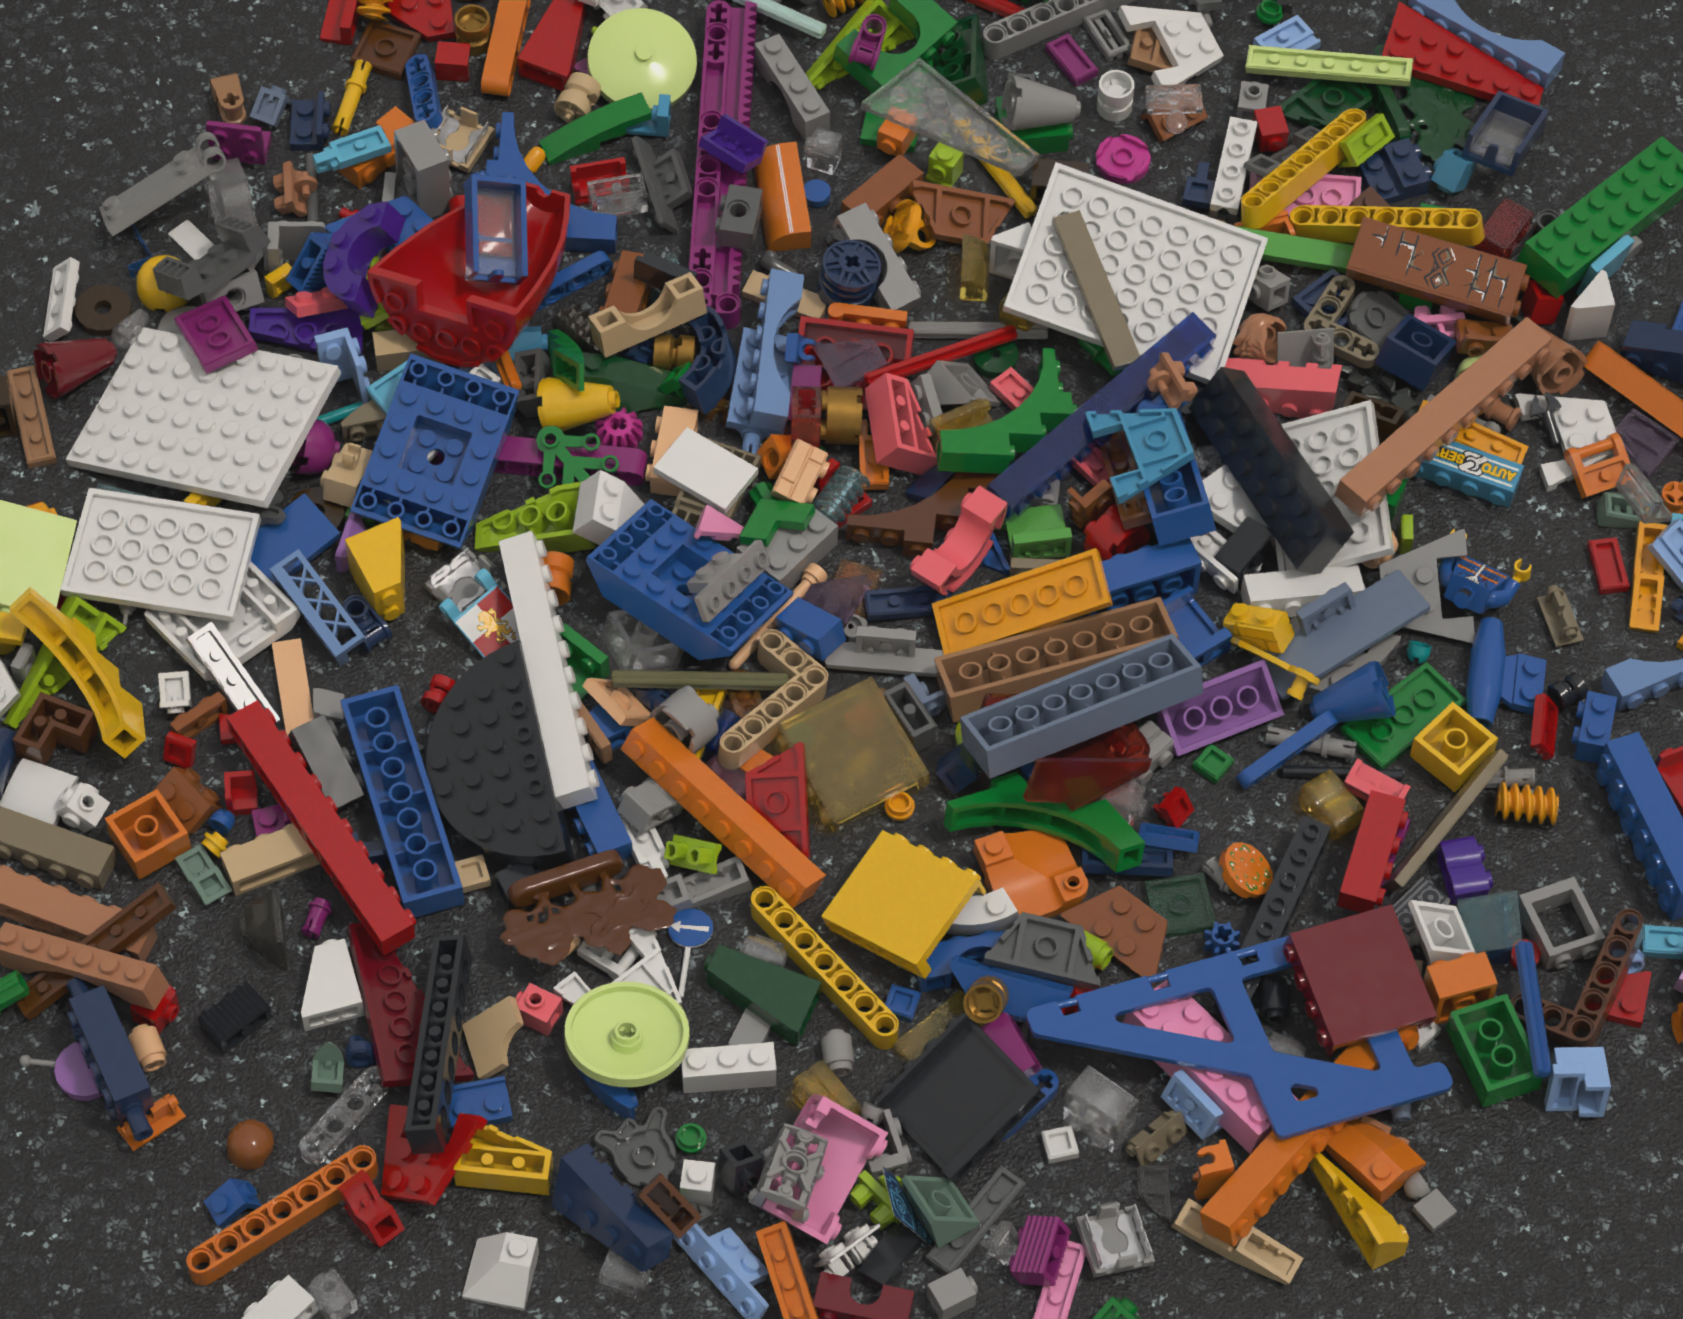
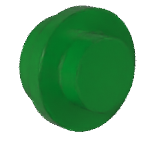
M1264 0L1257 6L1255 12L1257 18L1268 25L1279 23L1283 16L1281 5H1277V2L1274 0Z
M687 1123L676 1132V1145L684 1153H698L706 1145V1133L697 1124Z

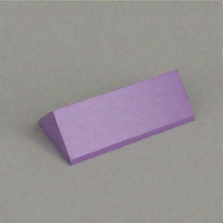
M1262 659L1203 682V694L1158 711L1157 726L1173 739V752L1175 756H1180L1283 716L1284 712L1266 661Z

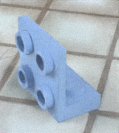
M348 328L314 336L319 362L339 367L341 375L337 382L353 378L362 405L367 403L368 393L366 388L370 386L368 377L363 376L368 370L364 356H358V354H361L357 338H351Z

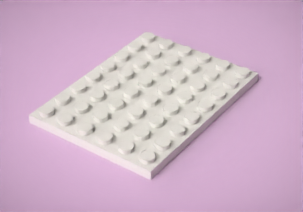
M1055 162L1002 311L1103 347L1052 223L1054 217L1080 210L1140 354L1141 361L1156 366L1161 352H1169L1173 361H1182L1185 367V377L1208 384L1219 368L1226 365L1268 238Z
M141 327L66 457V461L69 466L268 508L341 375V371L337 365L258 350L206 374L182 335Z

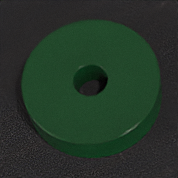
M1010 341L974 353L973 365L981 375L995 379L1010 367L1014 370L1016 369L1018 349ZM996 355L999 358H992L991 356Z

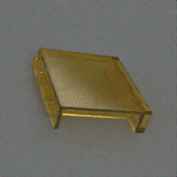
M872 676L777 724L778 735L775 736V740L782 752L792 748L798 742L805 743L807 796L811 802L816 800L820 807L818 814L825 826L830 825L834 833L838 832V824L916 785L920 790L929 785L928 770Z

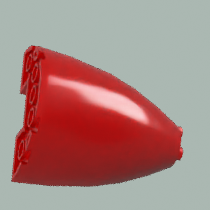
M526 182L528 277L520 285L465 280V204L424 226L391 250L367 271L371 292L376 303H381L388 313L389 318L387 321L401 336L406 334L417 343L416 349L446 364L460 367H478L481 363L489 361L492 363L499 359L531 321L554 281L565 249L570 216V194L552 190L550 195H546L539 185ZM484 196L478 198V234L485 237L511 239L510 199ZM485 241L479 243V254L501 256L500 254L507 253L506 257H512L511 244Z

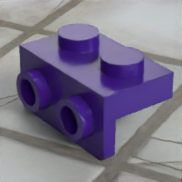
M724 114L720 117L717 129L701 137L699 147L707 151L710 156L728 164L734 171L743 174L761 164L768 141L732 117Z

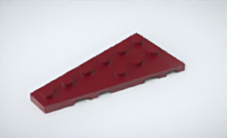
M361 923L349 924L347 933L382 1088L409 1086L412 1083L425 995L421 989L418 990L412 981L411 972L400 962L396 955V949L383 955ZM459 1050L454 1082L472 1081L474 1073L470 1066L466 1067L459 1056L461 1053Z

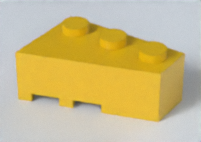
M490 1124L489 1126L486 1125L482 1131L480 1129L477 1130L470 1141L473 1146L469 1153L462 1154L454 1166V1170H456L454 1175L456 1186L549 1195L553 1173L552 1151L521 1137H512Z

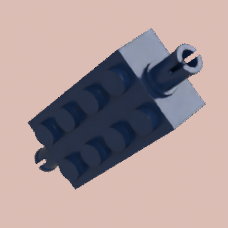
M75 977L66 984L72 996L69 999L71 1011L67 1012V1016L71 1024L70 1029L77 1044L80 1043L83 1059L87 1068L92 1070L94 1075L93 1081L99 1095H103L104 1105L110 1120L117 1119L120 1128L124 1126L123 1122L127 1121L133 1132L134 1139L136 1141L145 1140L153 1134V1129L150 1127L146 1115L151 1114L150 1108L154 1106L148 1081L105 986L103 985L89 991L86 981Z

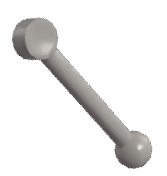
M22 1055L19 1059V1063L24 1067L30 1064L55 1067L56 1061L33 1059L29 1055Z

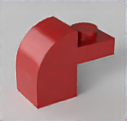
M363 1169L337 1187L346 1204L344 1208L353 1222L379 1248L405 1230L393 1206L380 1197L370 1176Z

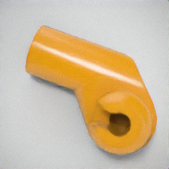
M536 146L531 148L525 156L524 161L532 173H535L545 161V151Z

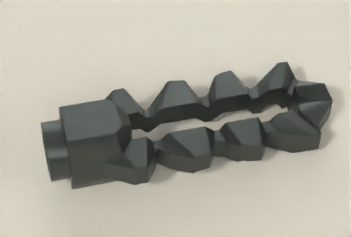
M1366 351V353L1361 354V355L1364 356V357H1366V356H1367V351ZM1337 357L1335 364L1342 365L1340 377L1347 379L1349 387L1361 391V394L1405 409L1402 425L1418 412L1419 406L1411 399V390L1408 387L1395 390V375L1389 373L1382 376V367L1377 364L1371 368H1361L1372 376L1376 384H1380L1389 392L1391 398L1388 401L1386 398H1382L1380 393L1371 384H1367L1364 377L1357 371H1353L1349 364L1350 362Z

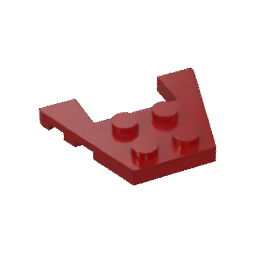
M390 1104L381 1195L391 1200L435 1206L456 1173V1170L453 1169L462 1154L469 1153L473 1146L470 1142L478 1129L481 1131L484 1129L488 1120L480 1115L459 1113L448 1144L445 1143L443 1153L413 1154L404 1132L408 1106Z

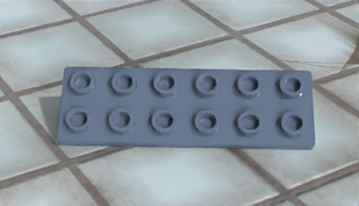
M1400 570L1392 572L1353 596L1352 589L1344 582L1337 587L1331 588L1323 596L1305 604L1300 610L1296 611L1300 630L1295 632L1294 638L1284 653L1264 652L1290 665L1303 668L1314 674L1317 678H1321L1430 611V604ZM1256 656L1252 659V662L1262 660V658ZM1266 661L1277 694L1283 700L1289 698L1290 695L1286 691L1291 687L1296 675Z

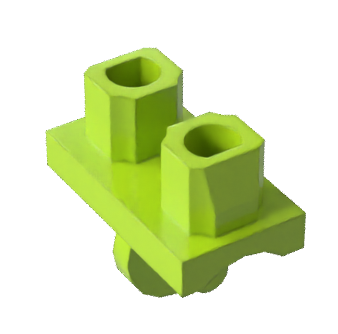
M673 835V841H667L664 858L669 859L670 865L709 874H717V859L722 844Z
M864 1170L858 1175L859 1183L850 1192V1200L859 1209L865 1207L872 1200L878 1207L870 1213V1219L875 1225L880 1224V1230L890 1225L893 1221L899 1225L901 1221L893 1214L884 1174L879 1177L877 1182ZM896 1176V1179L902 1187L903 1184L901 1178L899 1176Z

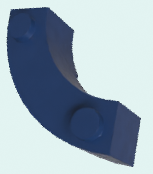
M710 306L706 307V314L688 321L693 336H696L697 346L701 348L700 355L696 356L691 367L678 379L687 402L704 415L714 409L726 394L736 370V353L721 317Z

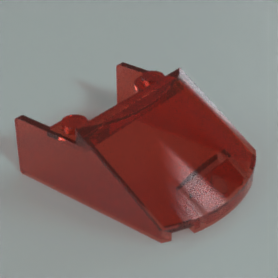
M987 693L984 696L980 709L1017 694ZM1131 722L1056 753L1038 758L1033 761L1034 768L1023 798L1026 802H1065L1069 809L1074 811L1148 772L1152 762V758H1149L1150 746L1139 728Z

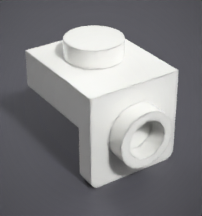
M189 671L158 673L159 708L167 709V714H181L185 712V708L192 707Z

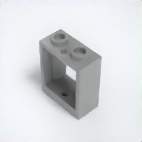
M1575 877L1519 895L1515 910L1530 940L1538 945L1541 951L1540 960L1545 970L1554 967L1561 969L1571 964L1574 960L1580 958L1591 959L1601 952L1605 936ZM1571 902L1588 936L1553 947L1537 913Z

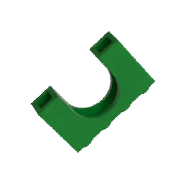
M890 0L888 10L906 25L915 37L916 45L911 50L900 54H890L881 51L874 71L870 70V66L855 61L849 63L848 59L854 41L859 34L856 29H853L836 44L833 59L880 101L887 94L892 96L900 88L901 82L905 78L911 79L918 72L919 66L923 62L929 63L936 56L938 49L942 45L947 47L956 37L954 32L958 22L935 1Z

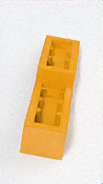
M1639 521L1636 528L1629 629L1659 632L1665 577L1663 576L1664 567L1647 546L1656 540L1655 538L1669 525Z

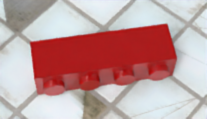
M1374 790L1370 791L1341 886L1337 906L1360 913L1375 909V905L1382 906L1386 889L1381 888L1383 879L1389 881L1394 863L1389 862L1391 854L1397 855L1401 838L1396 836L1398 828L1405 829L1409 812L1404 811L1406 799Z

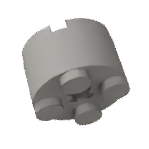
M688 685L673 693L650 714V718L654 717L693 754L718 734V710L712 704H706L697 695L696 691Z

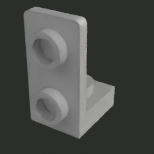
M890 1109L883 1110V1125L885 1131L888 1132L887 1137L893 1155L881 1154L880 1157L876 1156L871 1161H868V1173L877 1182L879 1177L884 1174L882 1166L895 1177H903L907 1175L908 1163L912 1162L907 1144L902 1145L899 1138L902 1135L898 1117H892Z

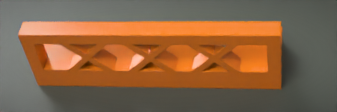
M786 1221L756 1231L783 1319H819Z

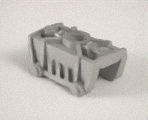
M784 1123L773 1145L765 1149L763 1157L766 1162L757 1187L753 1188V1191L751 1190L749 1193L748 1203L762 1207L765 1198H768V1200L791 1209L794 1208L791 1219L804 1224L810 1215L807 1206L815 1183L822 1179L825 1172L823 1170L824 1166L821 1165L828 1140L805 1129ZM789 1133L791 1136L796 1137V1145L792 1147V1150L786 1141ZM811 1143L814 1145L818 1144L815 1153L807 1155V1147ZM787 1162H797L802 1170H792L787 1166ZM782 1176V1185L776 1191L770 1190L772 1180ZM796 1183H798L801 1189L798 1200L793 1198L792 1187H795Z

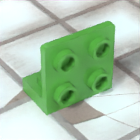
M1060 504L1006 511L1004 520L1012 558L1047 559L1070 556L1072 533L1070 527H1065Z

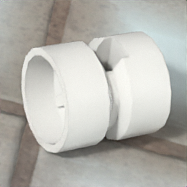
M1111 70L1101 76L1098 87L1097 111L1105 120L1117 122L1126 119L1130 115L1134 96V80L1131 75L1121 70Z

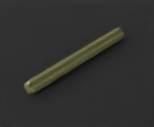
M613 670L611 675L612 686L622 688L682 689L688 685L693 689L778 690L789 681L787 673Z

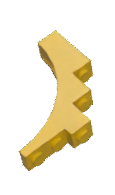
M29 587L9 606L10 613L27 626L65 667L92 708L100 727L103 742L125 759L146 740L142 703L120 686L119 669L97 652L95 633L75 617L69 619Z

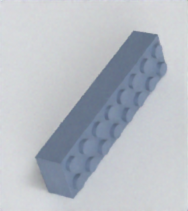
M1172 633L960 717L963 745L987 776L993 778L1203 694L1202 667Z

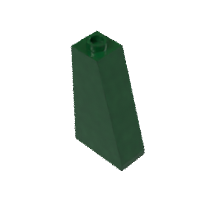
M719 944L715 953H710L704 964V971H707V984L744 1011L746 1008L768 1023L772 1031L790 1044L798 1047L820 999L821 981Z

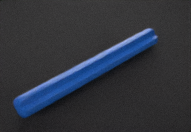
M1519 941L1515 946V954L1533 1073L1536 1077L1546 1078L1552 1072L1533 944L1530 941Z

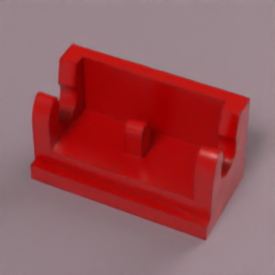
M624 157L570 166V182L576 206L630 197L629 175L626 173Z

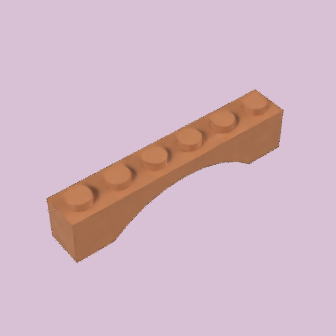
M4 922L0 929V963L3 967L27 974L34 971H51L71 975L99 987L104 985L107 991L128 1003L156 1010L169 987L166 978L155 964Z

